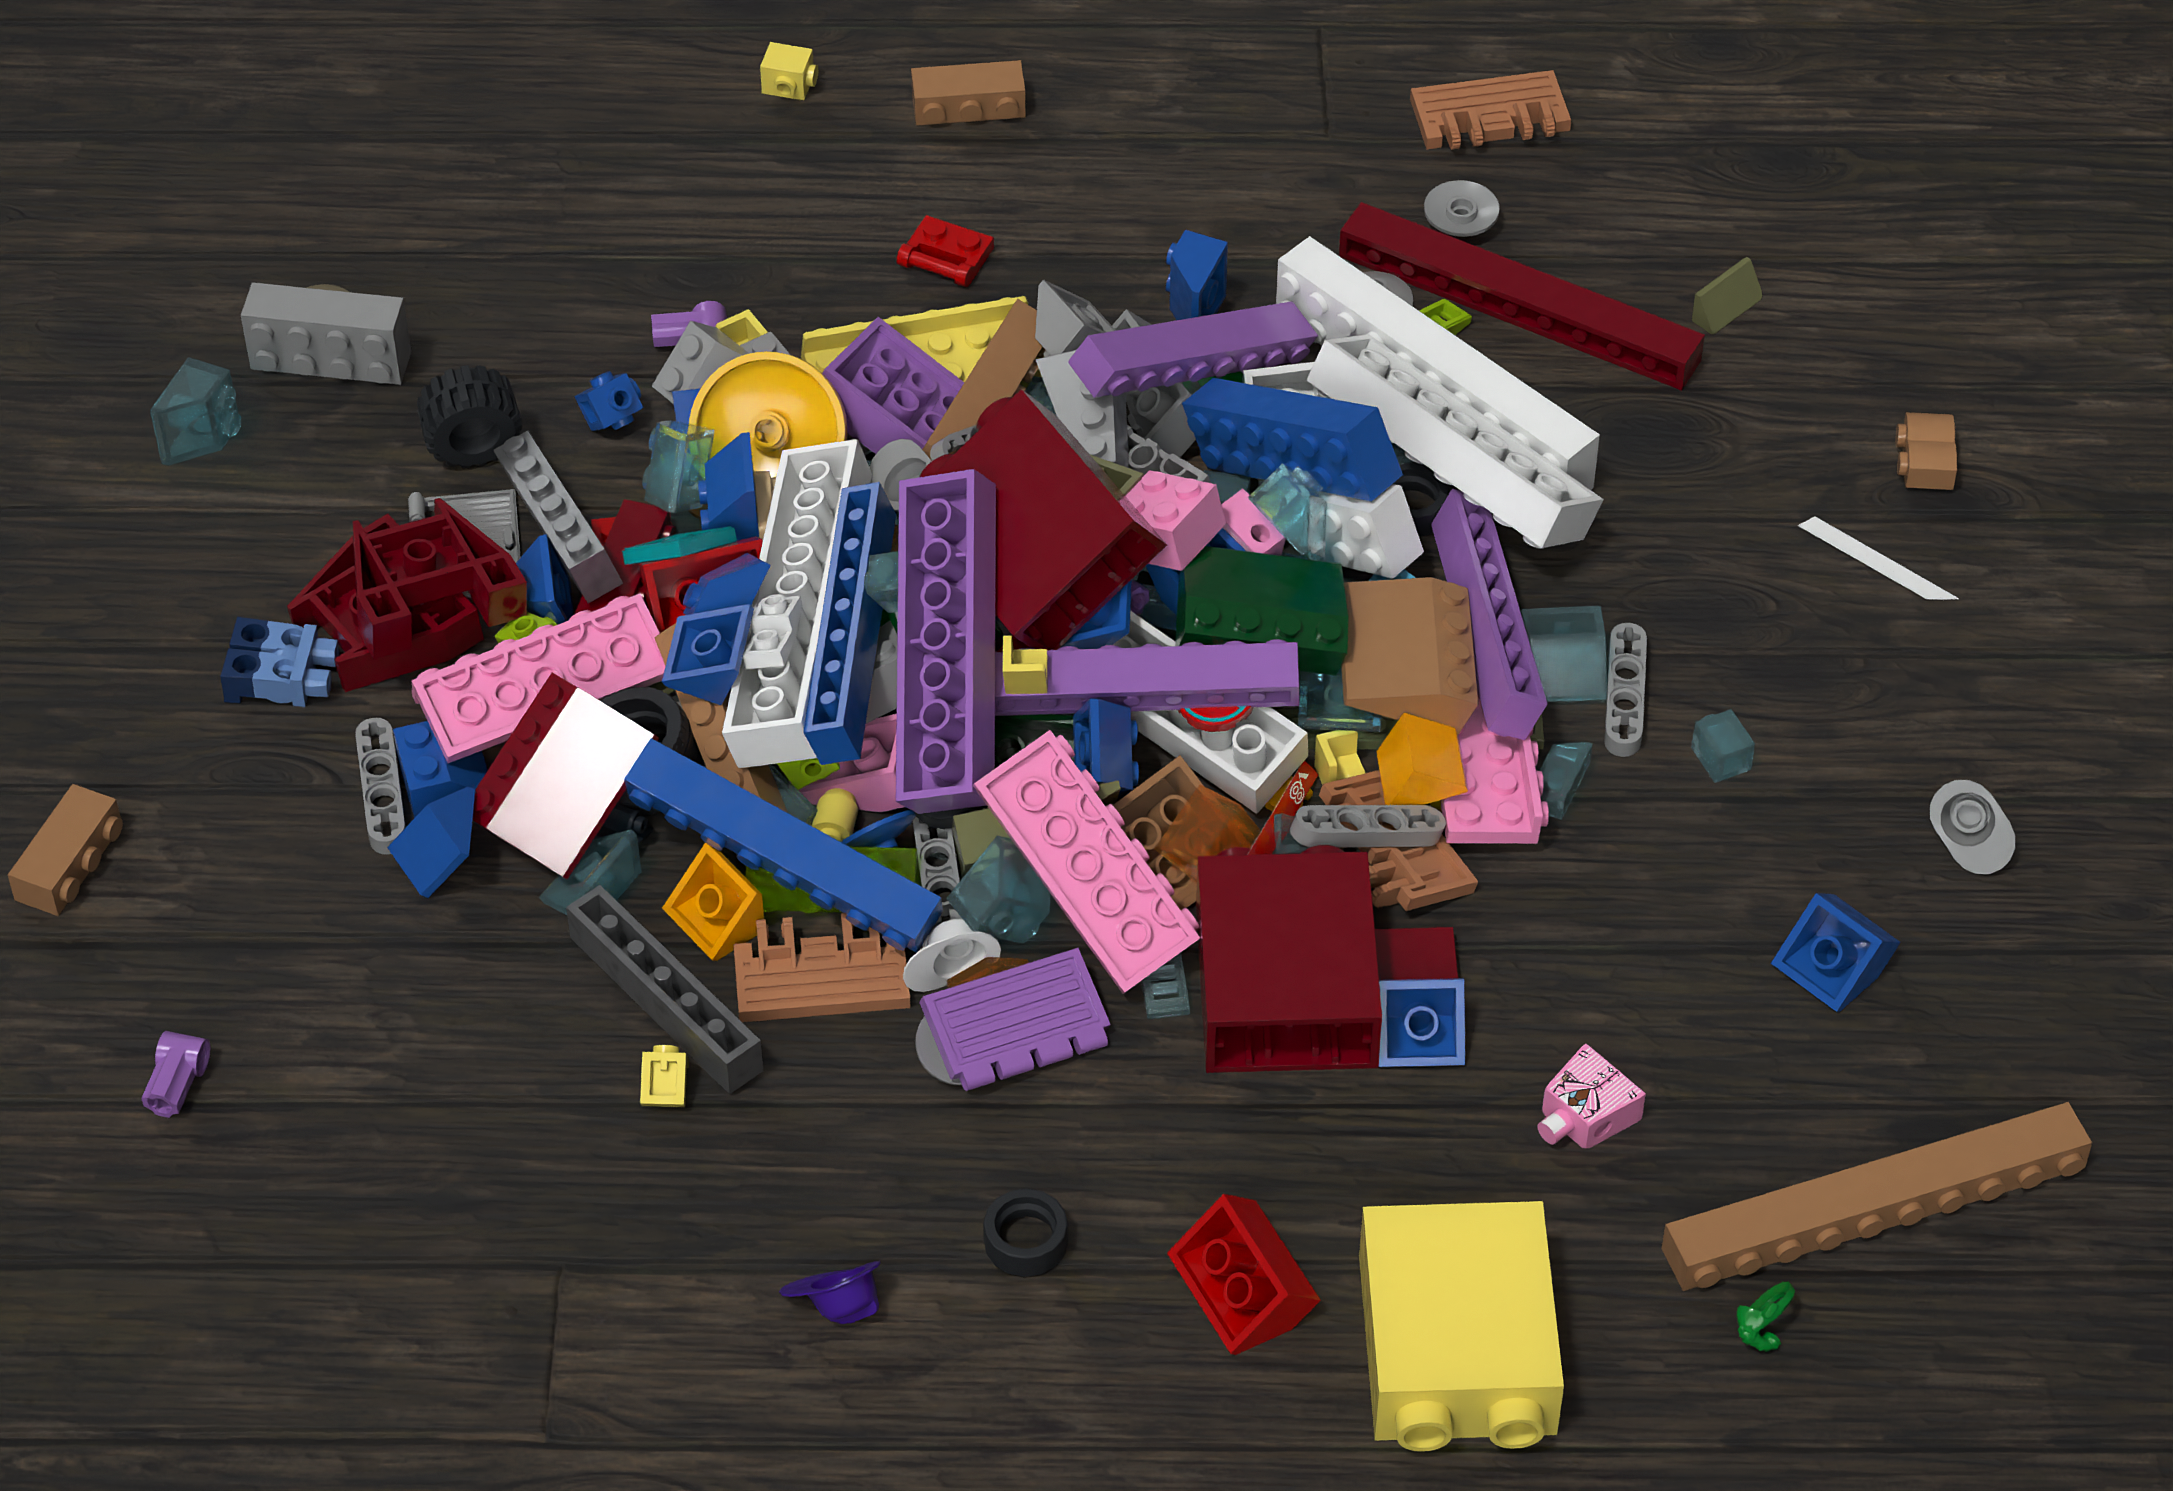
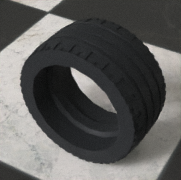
M633 687L612 693V695L600 700L652 734H666L661 744L702 765L703 758L692 733L690 722L681 706L666 692L664 693L651 687ZM627 788L617 804L641 811L643 817L660 812L653 807L648 811L634 804L629 799L630 794H628Z

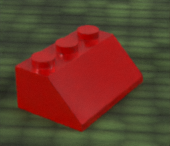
M751 537L682 557L638 563L647 605L659 633L677 622L678 616L685 615L683 612L686 606L683 605V599L692 583L698 584L701 576L746 553L759 559L763 543L762 539Z
M1222 1194L1167 1252L1226 1348L1233 1355L1242 1353L1291 1331L1321 1301L1256 1200Z

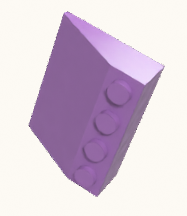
M877 317L822 372L832 383L842 401L847 419V433L852 438L858 439L860 443L875 454L889 442L898 439L912 440L923 449L964 384L957 376L880 317Z

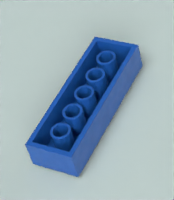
M1212 378L1182 403L1188 418V426L1194 433L1200 448L1201 458L1207 468L1211 470L1371 502L1403 475L1378 407Z

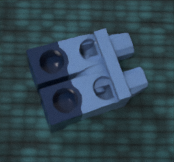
M237 617L229 644L230 648H228L220 676L224 702L241 703L242 697L267 698L276 703L293 702V706L305 707L308 696L329 697L332 683L331 670L315 668L316 665L336 667L334 659L340 654L338 640L318 637L317 625L305 624L303 628L295 624Z

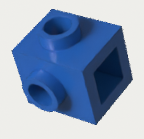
M611 371L600 374L590 380L591 388L574 396L591 431L605 429L612 425L614 430L619 429L634 421L635 419L632 414L643 408L640 401V389L636 382L628 377L627 373L613 376Z

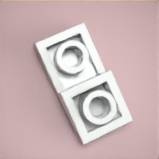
M774 594L761 599L751 620L754 634L747 644L742 658L745 669L785 666L792 651L799 627L802 609L800 596L785 597L781 594Z

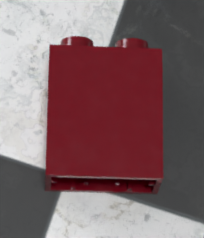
M1021 389L1013 398H1001L990 404L977 421V432L955 454H945L930 462L919 477L975 469L996 484L995 615L1015 638L1033 649L1058 650L1160 553L1167 544L1061 420Z
M1317 845L1307 848L1300 854L1247 855L1250 848L1234 847L1223 850L1216 856H1197L1196 916L1200 926L1197 933L1200 937L1198 940L1206 1073L1378 1068L1382 1009L1368 852H1344L1335 846Z

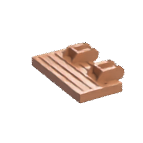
M1554 70L1411 88L1410 101L1426 149L1442 148L1443 135H1446L1449 147L1452 150L1460 148V133L1468 132L1470 140L1475 147L1482 146L1483 142L1514 138V126H1518L1523 140L1532 139L1533 124L1540 123L1546 137L1554 136L1557 132L1570 131L1571 118Z
M1380 770L1324 783L1319 797L1325 805H1385ZM1382 821L1379 822V824L1384 828H1387L1389 830H1396V828L1389 823ZM1340 822L1345 828L1354 831L1358 830L1353 824ZM1441 835L1438 843L1433 846L1358 847L1361 852H1368L1369 863L1373 865H1369L1371 888H1375L1372 891V903L1377 908L1400 903L1405 911L1472 894L1478 884V880L1451 845L1446 843L1443 835Z
M841 913L844 950L838 951L837 937L835 935L800 938L801 954H795L792 917L783 918L781 931L785 945L768 946L769 928L766 924V919L756 920L759 957L753 958L752 943L733 944L739 1020L741 1022L910 1008L909 988L903 980L904 967L906 966L905 950H898L886 943V947H880L879 932L870 927L868 928L869 938L853 939L854 925L846 919L847 914Z

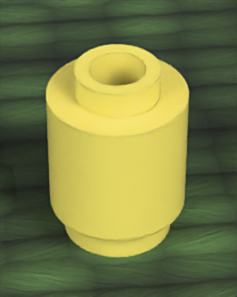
M840 788L826 791L818 800L812 827L840 842L852 835L858 815V806L854 795Z

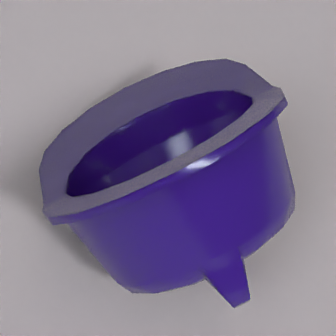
M874 1261L854 1269L822 1273L802 1278L785 1285L780 1289L779 1293L782 1296L789 1297L808 1295L821 1315L828 1320L840 1324L853 1323L871 1316L879 1310L877 1288L872 1270L881 1263L880 1261Z

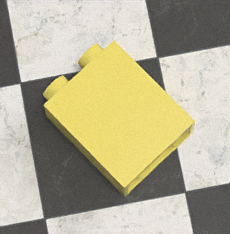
M1543 1201L1363 1207L1359 1261L1375 1441L1397 1440L1402 1447L1408 1450L1432 1451L1447 1445L1452 1438L1489 1437L1497 1446L1516 1449L1531 1446L1539 1442L1544 1435H1557L1564 1383Z

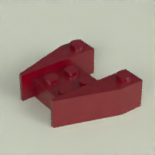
M441 498L434 499V516L366 534L359 520L353 521V557L358 632L373 660L412 649V614L408 609L411 606L468 591L488 627L527 616V581L512 556Z
M387 513L363 529L366 534L398 526V524ZM353 535L287 605L292 624L303 628L305 624L317 625V628L322 626L334 640H338L339 646L345 653L334 660L342 688L345 692L449 661L484 640L478 611L461 592L426 602L423 605L418 604L408 607L412 614V649L373 660L358 632Z

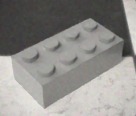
M252 282L241 313L250 368L253 370L402 384L412 351L404 299L401 297Z

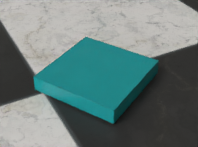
M728 526L675 534L624 548L625 550L622 551L624 563L627 565L682 557L736 542L737 538L735 529Z

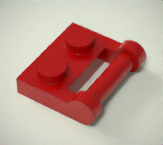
M926 215L907 244L904 243L900 247L896 262L898 265L906 268L915 266L954 279L955 284L968 287L994 249V237Z

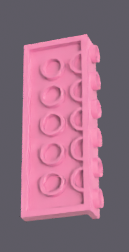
M641 594L632 597L620 596L610 601L606 607L592 612L590 610L578 612L569 621L556 626H541L534 630L531 635L516 641L514 639L504 640L498 643L493 650L480 655L468 654L458 659L451 666L440 670L438 668L428 669L412 680V697L416 704H420L447 763H451L507 741L552 672L599 701L620 690L633 687H647L662 681L665 663L654 638L660 633Z
M1479 695L1478 706L1458 735L1468 792L1440 800L1442 814L1446 819L1444 828L1446 843L1538 844L1540 829L1548 824V804L1546 801H1541L1540 798L1543 793L1542 771H1536L1535 768L1538 763L1537 741H1531L1530 738L1533 728L1525 740L1510 736L1503 737L1488 731Z
M1049 730L975 782L973 787L1119 990L1124 994L1199 940L1200 937L1196 931L1200 926L1187 908L1180 910L1171 896L1175 892L1168 880L1161 873L1155 876L1147 865L1146 861L1150 857L1142 844L1136 838L1130 841L1121 829L1125 823L1119 812L1112 804L1105 806L1096 792L1100 788L1093 776L1086 769L1080 772L1071 759L1075 756V753L1067 740L1062 735L1055 737L1051 730Z

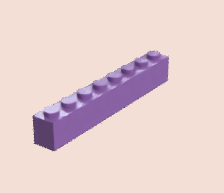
M1293 301L1088 335L1069 359L1068 363L1094 398L1107 395L1118 396L1124 392L1135 390L1142 392L1152 387L1163 385L1169 387L1175 383L1185 381L1196 382L1202 378L1212 376L1219 378L1229 373L1240 371L1243 373V370L1274 367L1290 362L1291 364H1296L1309 354V347L1318 337V334Z
M1452 489L1431 526L1447 582L1468 588L1477 692L1488 731L1494 732L1499 736H1510L1525 740L1547 706L1544 690L1492 513L1483 506L1467 501L1463 496L1464 492Z
M1275 639L1266 643L1256 644L1229 641L1224 645H1203L1198 642H1190L1182 646L1167 647L1159 644H1145L1137 648H1121L1116 645H1105L1099 649H1078L1072 646L1061 647L1058 650H1047L1048 693L1006 694L1003 678V652L995 651V716L1076 713L1090 698L1131 708V711L1233 706H1299L1297 642Z

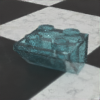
M1601 606L1520 609L1546 701L1607 699L1606 636Z

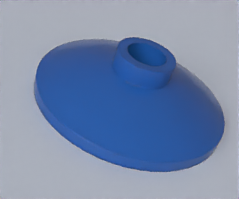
M912 810L894 814L855 832L841 843L858 852L872 849L875 857L881 856L898 847L895 838L905 831L915 819L916 814Z

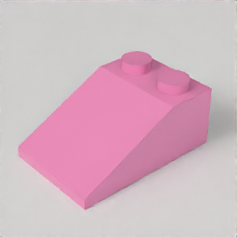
M897 714L876 718L865 725L861 759L839 762V770L799 790H796L789 781L785 796L788 801L817 805L818 800L826 791L840 788L854 795L858 810L884 812L904 808L905 806L896 802Z

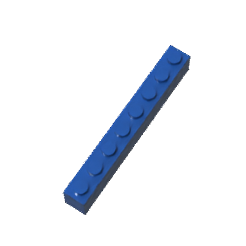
M880 482L841 489L803 731L821 765L861 759L896 513Z
M650 738L624 778L628 794H630L629 799L640 808L648 811L652 807L666 814L664 816L665 819L673 826L681 830H686L689 827L702 834L700 836L701 839L709 846L717 850H722L725 847L738 854L737 859L753 870H758L762 867L773 873L774 880L783 887L790 890H795L796 887L809 893V898L821 908L831 910L834 907L847 914L846 919L851 924L865 931L869 927L883 934L882 938L886 943L898 950L904 951L907 947L917 953L943 912L940 896Z

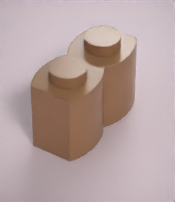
M1906 412L1904 424H1897L1896 447L1903 448V452L1898 454L1897 474L1904 476L1906 488L1953 490L1957 473L1954 416L1951 414Z

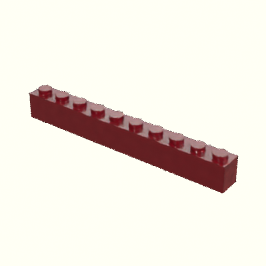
M1363 202L1358 205L1340 230L1339 257L1374 271L1395 275L1407 284L1679 390H1683L1701 362L1705 334Z

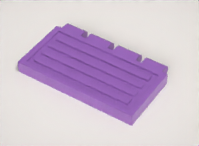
M1079 948L925 995L919 1002L950 1079L959 1078L965 1091L995 1082V1074L992 1067H995L997 1075L1001 1080L1033 1070L1034 1061L1031 1054L1034 1055L1038 1066L1043 1067L1073 1057V1049L1070 1042L1073 1043L1079 1055L1108 1045L1105 1031L1111 1024Z

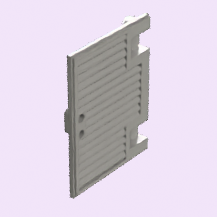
M515 489L426 498L421 493L414 492L409 496L410 522L424 519L425 512L434 511V499L441 498L508 552L515 563L521 558ZM468 591L462 592L471 603H474Z

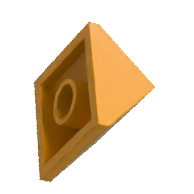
M1403 713L1376 751L1385 805H1425L1468 792L1456 728Z
M707 843L703 845L662 907L713 961H718L734 951L733 944L746 943L756 937V920L764 919L762 893L719 850L709 846Z

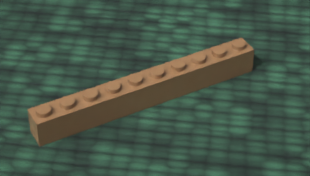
M2069 1102L1667 1223L1665 1224L1661 1249L1683 1291L1695 1287L1707 1288L1724 1278L1737 1274H1752L1763 1266L1777 1262L1788 1263L1796 1260L1803 1254L1819 1249L1831 1250L1848 1240L1858 1237L1870 1238L1887 1228L1900 1224L1904 1226L1912 1225L1923 1217L1940 1212L1951 1213L1963 1205L1979 1200L1990 1201L1999 1197L2002 1193L2021 1187L2024 1189L2033 1188L2044 1180L2060 1175L2065 1177L2072 1176L2086 1167L2092 1141Z

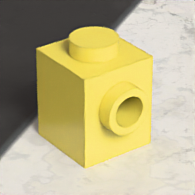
M770 42L760 65L762 93L805 100L810 86L815 87L818 79V65L813 64V49Z

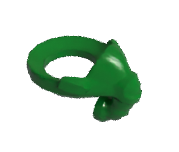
M1782 1282L1768 1289L1750 1307L1742 1305L1737 1307L1736 1317L1739 1325L1737 1330L1743 1343L1765 1352L1779 1348L1781 1342L1776 1335L1766 1332L1761 1337L1759 1331L1781 1315L1792 1302L1795 1289L1790 1282Z

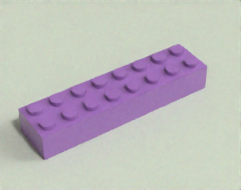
M975 469L899 481L896 802L917 814L986 806L973 787V784L995 769L996 484Z

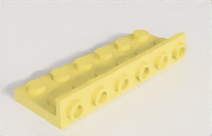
M1025 296L1006 297L997 301L965 304L961 307L929 310L924 313L907 316H892L888 319H883V321L965 382L1017 298L1027 305L1028 302ZM873 321L865 323L856 322L851 325L829 329L820 328L804 333L801 359L816 367L820 372H823ZM1039 368L1029 384L1022 380L1020 385L1025 388L1045 385Z

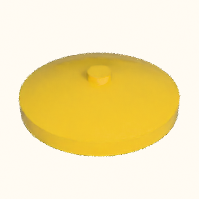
M767 351L737 357L725 363L711 374L694 400L688 429L691 453L699 472L705 480V463L741 433L750 432L754 472L770 470V478H776L782 450L847 441L848 432L842 401L827 377L816 367L798 357Z

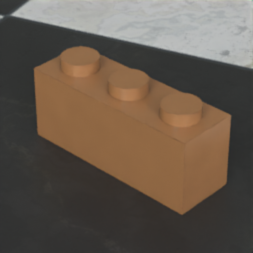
M1021 60L911 68L912 98L916 126L1026 118L1025 85Z
M72 784L8 873L14 900L59 916L67 903L74 901L79 892L80 885L88 873L93 872L98 867L101 855L110 842L115 841L119 837L123 821L120 817L117 800Z

